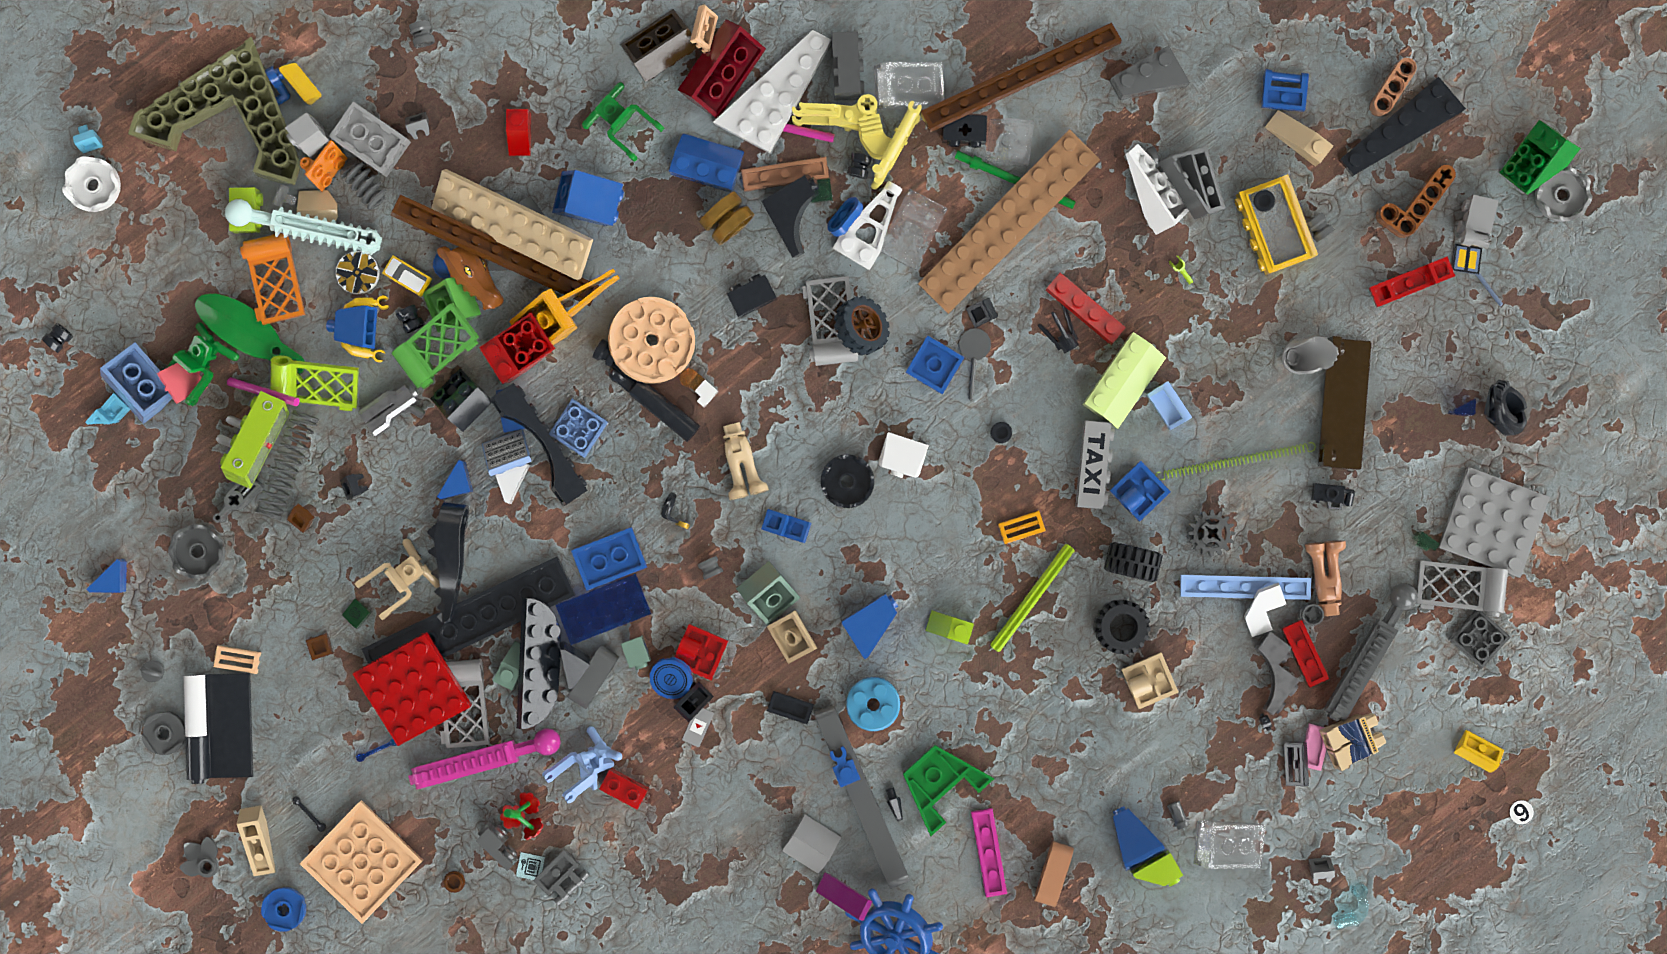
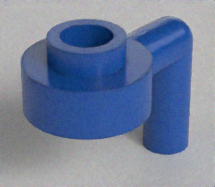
M273 66L265 70L266 75L280 94L275 97L278 105L290 99V94L282 82L285 77L279 71V68L274 69Z

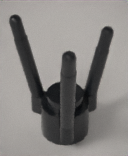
M1062 305L1069 328L1068 332L1065 331L1054 311L1051 312L1062 334L1058 337L1059 342L1042 324H1038V327L1053 342L1057 350L1062 349L1065 354L1079 346L1076 341L1079 338L1074 331L1068 309Z

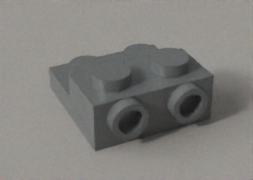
M489 821L477 833L480 837L476 842L505 870L508 871L519 860L515 849L510 845L507 847L504 845L509 837L507 836L508 831L502 825L492 824Z

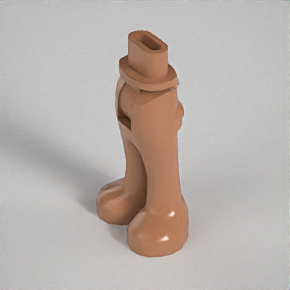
M1346 541L1305 544L1306 552L1312 557L1315 589L1319 600L1318 605L1322 607L1324 616L1340 615L1339 605L1342 604L1338 600H1341L1342 584L1338 556L1339 552L1346 548ZM1324 549L1328 563V576H1326L1324 569Z

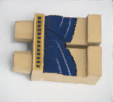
M1369 713L1363 716L1355 714L1345 721L1337 722L1319 730L1325 747L1329 749L1327 752L1335 769L1343 771L1349 768V765L1378 753V748L1386 743L1382 732L1371 733L1370 728L1378 725L1375 714Z

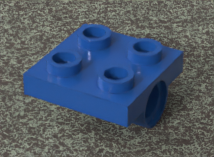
M1139 461L1109 490L1138 522L1171 492L1142 461Z

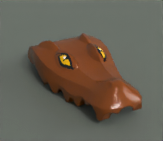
M442 246L437 249L439 257L444 260L450 276L455 278L456 284H462L463 291H468L471 297L476 296L477 300L482 302L483 310L495 309L503 304V296L493 283L485 258L460 247L450 250L448 247Z

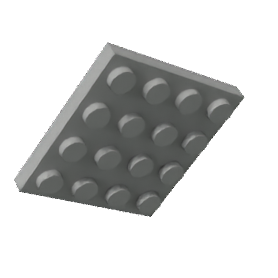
M1467 467L1437 548L1491 568L1506 569L1509 575L1520 578L1550 497Z

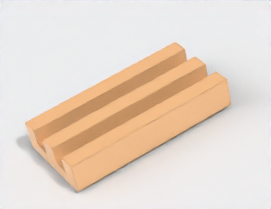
M701 5L698 7L690 42L696 43L698 48L702 47L701 51L706 53L711 48L718 16L706 5Z
M217 645L213 667L257 674L261 652ZM221 651L254 656V660L222 655ZM224 659L253 664V667L248 668L219 663V661Z

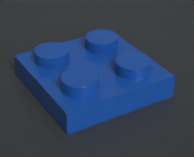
M927 335L905 373L943 395L965 357Z

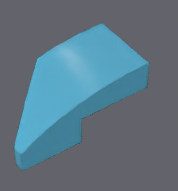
M115 392L101 408L93 412L86 423H118L130 411V408Z

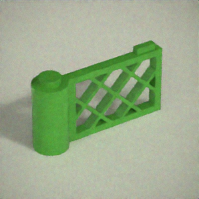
M450 303L391 354L417 388L422 387L425 389L434 382L432 380L434 376L465 349L467 351L473 349L478 344L477 339L479 336L456 305ZM449 311H452L456 316L455 324L446 323ZM433 325L441 326L440 337L431 336ZM446 327L455 328L454 339L445 338ZM460 329L466 330L471 338L467 341L459 340ZM418 338L426 339L425 350L420 349L415 343ZM431 339L440 341L439 352L430 351ZM445 342L454 343L452 354L444 353ZM430 354L439 356V365L435 368L430 363Z

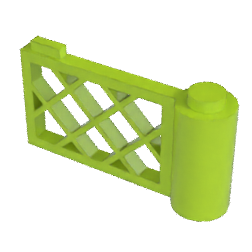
M275 356L271 359L270 390L299 398L301 403L338 406L339 410L352 411L358 405L359 368L294 361L288 356ZM298 368L306 369L310 375L303 379L297 373ZM328 371L333 377L325 382L318 373ZM343 373L353 374V380L347 384L340 376ZM313 377L321 384L315 390L307 383ZM335 379L343 386L337 392L328 385ZM303 385L310 394L307 396L297 395V389ZM325 388L332 396L322 398L318 392ZM347 390L352 395V401L343 400L339 395Z

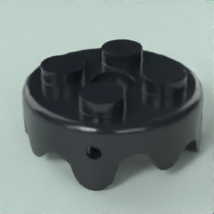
M849 454L840 455L833 458L824 467L821 474V489L824 496L833 505L840 508H854L863 504L871 496L874 489V474L868 463L861 457ZM845 475H850L854 479V484L850 488H845L841 484V479Z

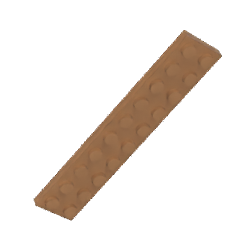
M1069 129L943 257L918 285L949 314L1100 159Z

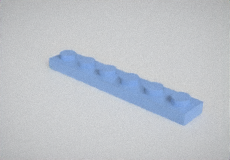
M1180 575V596L1254 598L1259 589L1279 583L1284 599L1311 600V578Z

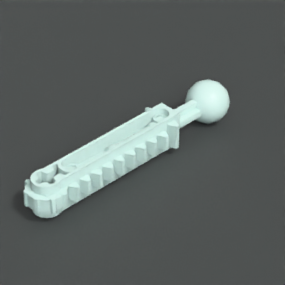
M235 199L229 202L225 208V217L232 225L244 226L249 222L270 226L271 231H275V237L283 233L284 238H286L289 234L292 235L293 239H296L298 236L301 237V241L307 238L310 239V243L316 240L319 245L325 242L327 247L334 244L336 249L344 246L345 251L348 248H353L355 253L357 250H360L362 254L370 255L379 251L381 247L382 237H380L376 229L372 230L369 227L363 230L360 225L354 228L353 224L350 223L349 226H345L342 221L340 224H336L335 220L327 222V218L318 220V216L310 218L309 214H306L305 217L301 216V212L295 215L292 214V210L286 213L283 207H280L278 211L273 210L272 213L252 209L251 205L242 199ZM368 239H372L370 245L366 244Z

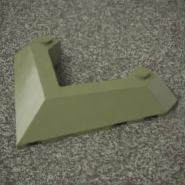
M252 37L245 40V43L230 50L218 58V61L212 65H207L180 83V86L171 92H166L154 100V103L145 109H141L134 114L128 132L129 135L155 146L176 152L183 131L235 105L259 150L252 172L260 178L277 183L291 185L296 183L301 168L300 159L294 145L286 136L289 134L285 128L286 123Z

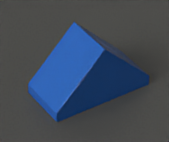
M458 460L437 496L439 499H447L473 492L466 462Z
M117 559L86 590L94 593L126 592L127 561L125 559Z

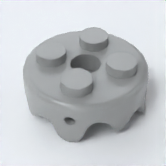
M1572 167L1564 168L1535 190V200L1538 209L1544 216L1556 222H1567L1582 216L1592 201L1590 178ZM1559 189L1566 191L1567 199L1565 201L1558 199L1557 192Z

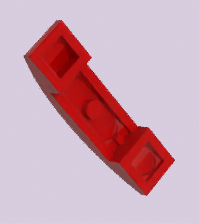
M1447 256L1371 286L1369 291L1377 308L1455 277V274Z

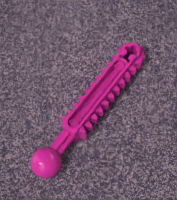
M544 728L535 734L534 739L515 744L514 740L411 768L412 774L408 776L410 785L415 784L416 790L515 763L519 761V756L538 752L545 756L552 755L560 747V737L555 730Z

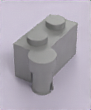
M1471 195L1464 200L1462 205L1463 219L1459 221L1457 226L1458 239L1461 240V245L1489 248L1490 243L1488 241H1491V236L1489 235L1492 231L1498 200L1478 195Z

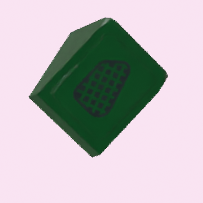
M355 598L342 616L354 628L359 629L372 611Z

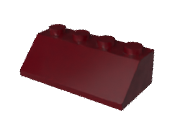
M725 19L713 37L710 51L701 54L677 90L692 103L717 119L728 106L766 48L740 25Z

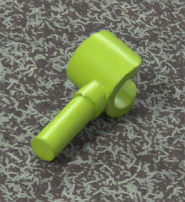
M1176 255L1179 263L1174 265L1169 261V265L1175 271H1179L1188 284L1193 283V280L1184 268L1185 262Z

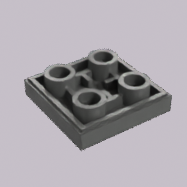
M1474 610L1448 640L1476 666L1482 669L1510 639V636L1486 616L1483 611Z

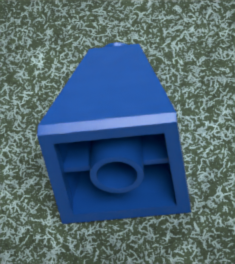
M1123 806L1113 812L1114 826L1125 871L1164 852V845L1129 809H1125Z

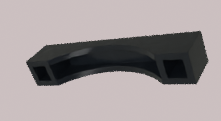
M513 383L489 400L502 418L512 420L523 426L539 441L550 464L551 490L562 506H565L588 491L585 487L587 483L581 475L575 473L573 470L575 466L569 457L565 458L561 450L563 449L556 439L553 440L549 435L550 429L547 424L538 419L536 416L538 412L534 405L527 403L524 398L526 394L523 389Z

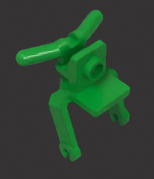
M618 82L583 121L582 127L589 129L601 116L605 122L611 125L607 131L608 138L635 162L638 159L637 156L614 137L632 117L633 113L638 112L660 132L665 128L639 106L631 104L626 109L621 106L615 98L623 91L625 86L622 82Z
M201 322L196 324V329L200 336H194L188 351L180 350L175 353L172 361L166 367L168 368L178 363L189 373L199 371L204 373L201 380L185 400V403L192 407L197 404L199 397L213 379V372L209 369L210 360L216 359V353L218 352L232 361L239 359L238 353L225 347L220 342L214 341V337L210 335Z

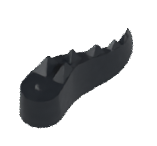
M446 502L440 508L437 522L427 531L429 537L434 541V547L429 549L428 553L435 557L437 561V569L432 571L431 574L440 583V587L434 591L441 598V603L437 606V609L442 611V613L437 618L444 624L451 622L459 596L464 568L465 532L469 519L468 505Z

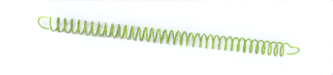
M1300 444L1303 448V452L1305 453L1304 444ZM1257 452L1256 454L1252 453V455H1254L1256 462V455L1258 454ZM1236 456V459H1235L1234 457H1232V460L1230 459L1231 464H1232V467H1233V459L1235 460V463H1236V466H1237V461H1236L1237 458H1238L1239 463H1240V465H1241V461H1240V458H1239V457ZM1220 459V463H1219L1218 460H1216V464H1215L1216 470H1217V462H1218V464H1219V466H1220V469H1221V461H1222L1221 459ZM1200 463V467H1199L1200 473H1201V465H1202V467H1203V469H1204V472H1205V464H1206V463H1204V466H1203L1202 463ZM1186 466L1184 467V470H1183L1184 476H1185V468H1186V470H1187V472H1188V475H1189V467H1190V466H1188V469H1187ZM1170 469L1168 470V473H1167L1168 479H1169V471H1170V473H1171V475H1172V478H1173V470H1174V469H1172V472H1171Z

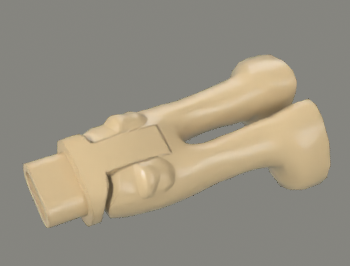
M740 422L723 426L725 432L723 439L726 440L725 454L733 480V488L728 493L729 500L749 496L740 463H743L745 467L750 495L768 491V485L758 477L752 450L745 436V431L741 429Z

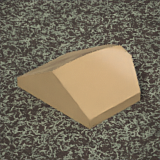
M320 190L299 191L297 213L301 212V216L304 217L306 214H309L310 218L318 216V220L327 218V222L336 221L338 218V204L329 190H323V192Z

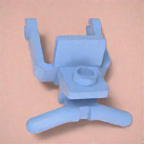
M593 726L587 728V733L594 742V747L591 746L588 748V751H583L579 754L571 752L542 773V776L549 783L575 762L579 764L581 780L567 789L562 795L567 803L573 802L588 787L592 790L598 789L597 774L614 767V761L611 759L617 761L622 759V754L607 746Z

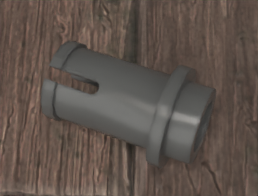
M1180 800L1167 805L1175 822L1173 824L1174 827L1180 830L1190 825L1188 822L1190 819L1186 817Z

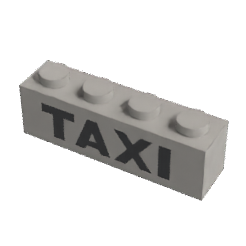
M1083 421L1075 507L1103 509L1104 505L1107 506L1108 493L1105 492V485L1110 482V471H1107L1108 462L1111 463L1112 450L1109 449L1110 441L1114 440L1115 429L1111 428L1112 423Z

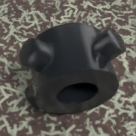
M1260 714L1259 721L1263 730L1267 729V731H1270L1272 724L1268 715Z

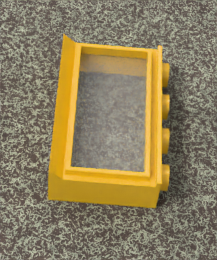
M1288 174L1236 194V199H1234L1236 208L1243 214V227L1245 231L1250 233L1252 238L1249 240L1251 248L1257 252L1259 257L1257 260L1258 267L1261 272L1264 271L1265 275L1318 255ZM1261 190H1268L1275 196V205L1268 212L1258 211L1253 204L1254 196Z

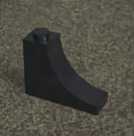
M810 175L802 176L761 201L792 258L799 257L805 253L800 241V222L807 206L814 198L820 195L818 190L820 186L814 177L811 178Z

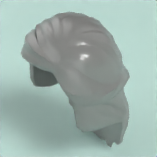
M1311 335L1305 338H1296L1284 347L1282 364L1288 371L1295 374H1313L1333 366L1334 361H1337L1336 356L1339 355L1338 348L1327 337Z

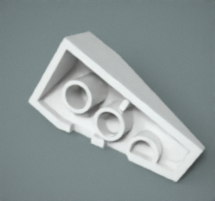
M1137 144L1126 153V158L1144 217L1149 227L1157 235L1175 226L1189 210L1173 185L1167 180L1168 177L1165 172H1160L1155 167V161Z

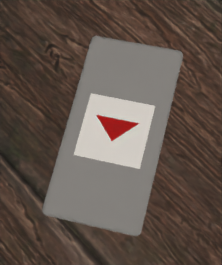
M702 708L690 721L682 740L700 747L714 713Z

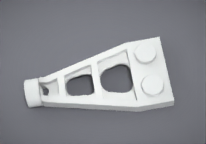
M887 181L883 190L861 212V215L850 226L847 233L839 236L833 249L870 271L881 252L896 199L902 189L896 184ZM886 192H889L890 194H892V195H894V196H893V197H888L887 194H886ZM877 205H882L886 208V214L881 223L869 217ZM865 223H870L876 228V235L871 244H867L856 237V231Z

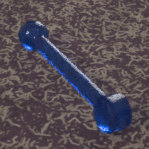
M392 738L390 742L369 752L359 753L356 756V760L362 762L366 757L397 744Z

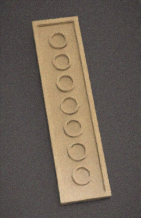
M447 169L442 170L431 209L492 236L497 242L576 280L582 278L592 246V238Z

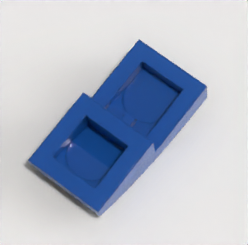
M768 509L761 529L805 543L812 523Z

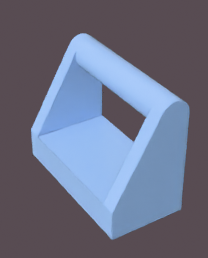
M1169 381L1146 394L1169 430L1192 418Z

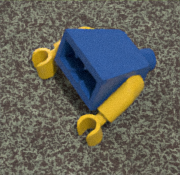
M382 295L377 300H374L373 297L354 298L344 305L343 309L335 312V320L329 319L327 321V331L334 332V340L341 342V347L352 356L366 359L372 357L376 362H383L384 360L376 358V353H385L384 350L371 351V349H375L377 308L374 306H378L381 310L388 309V305L381 306L379 304L383 299L388 300V297Z

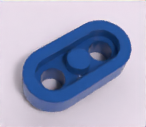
M856 197L847 199L828 222V231L835 237L846 234L850 226L861 215L863 204Z

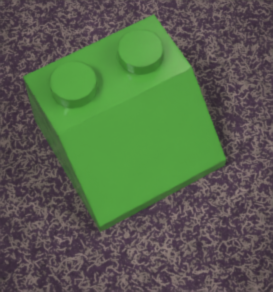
M447 278L423 293L432 319L450 303L456 305L467 321L481 315L475 297H471L468 291L464 292L463 285H457L455 278ZM449 311L446 323L455 324L456 316L452 311ZM435 325L437 332L440 333L441 326Z

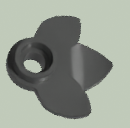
M206 837L202 844L195 842L185 843L184 854L187 861L181 864L179 868L184 874L191 877L199 874L206 878L214 876L219 869V863L216 859L218 853L217 845L210 837ZM206 862L211 864L210 870L205 868Z

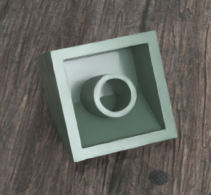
M770 561L736 588L746 603L767 625L800 599V596Z

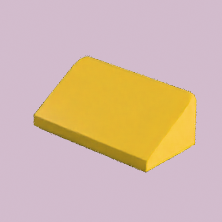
M291 63L279 68V71L308 105H312L322 96L298 64Z
M1465 730L1454 753L1492 773L1499 768L1504 750Z

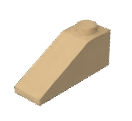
M1277 110L1265 126L1268 131L1315 167L1322 162L1333 147L1331 143L1317 132L1280 110Z
M262 806L240 809L237 827L253 876L275 873L268 825Z

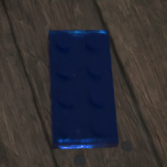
M637 574L555 605L570 645L652 614Z

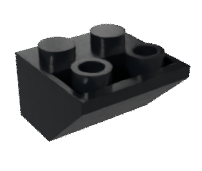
M461 368L430 398L443 415L462 432L491 404L489 400L491 398Z

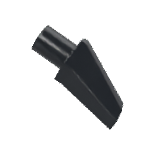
M894 787L886 790L889 798L887 804L895 819L901 821L903 820L901 799L897 797Z

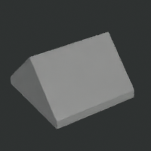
M805 814L782 851L819 874L831 858L841 836Z

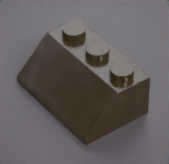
M674 9L620 44L645 82L655 78L659 73L668 67H672L677 61L686 55H690L698 48L696 43L690 42L692 33Z

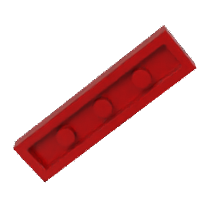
M1061 273L1056 276L1045 290L1110 345L1115 342L1126 328Z

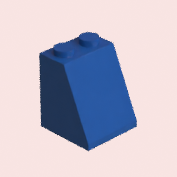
M578 170L562 171L552 213L603 226H613L618 219V203L621 202L624 190H622L623 184Z
M884 593L841 620V623L864 659L869 657L897 614L895 608L898 605L892 595L887 597Z

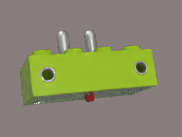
M260 391L258 396H254L250 404L251 410L242 420L234 416L226 418L228 424L240 429L238 435L235 434L232 439L224 435H218L216 438L218 443L231 448L228 454L225 453L220 461L225 477L251 489L290 414L285 401Z

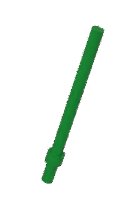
M957 151L954 157L959 161L969 164V167L972 169H980L1013 184H1016L1021 179V177L981 161L982 158L975 155L972 157ZM1064 196L1058 203L1073 209L1076 201Z

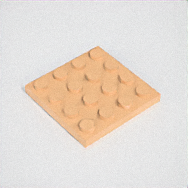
M361 800L311 851L300 865L363 924L415 870L423 859Z

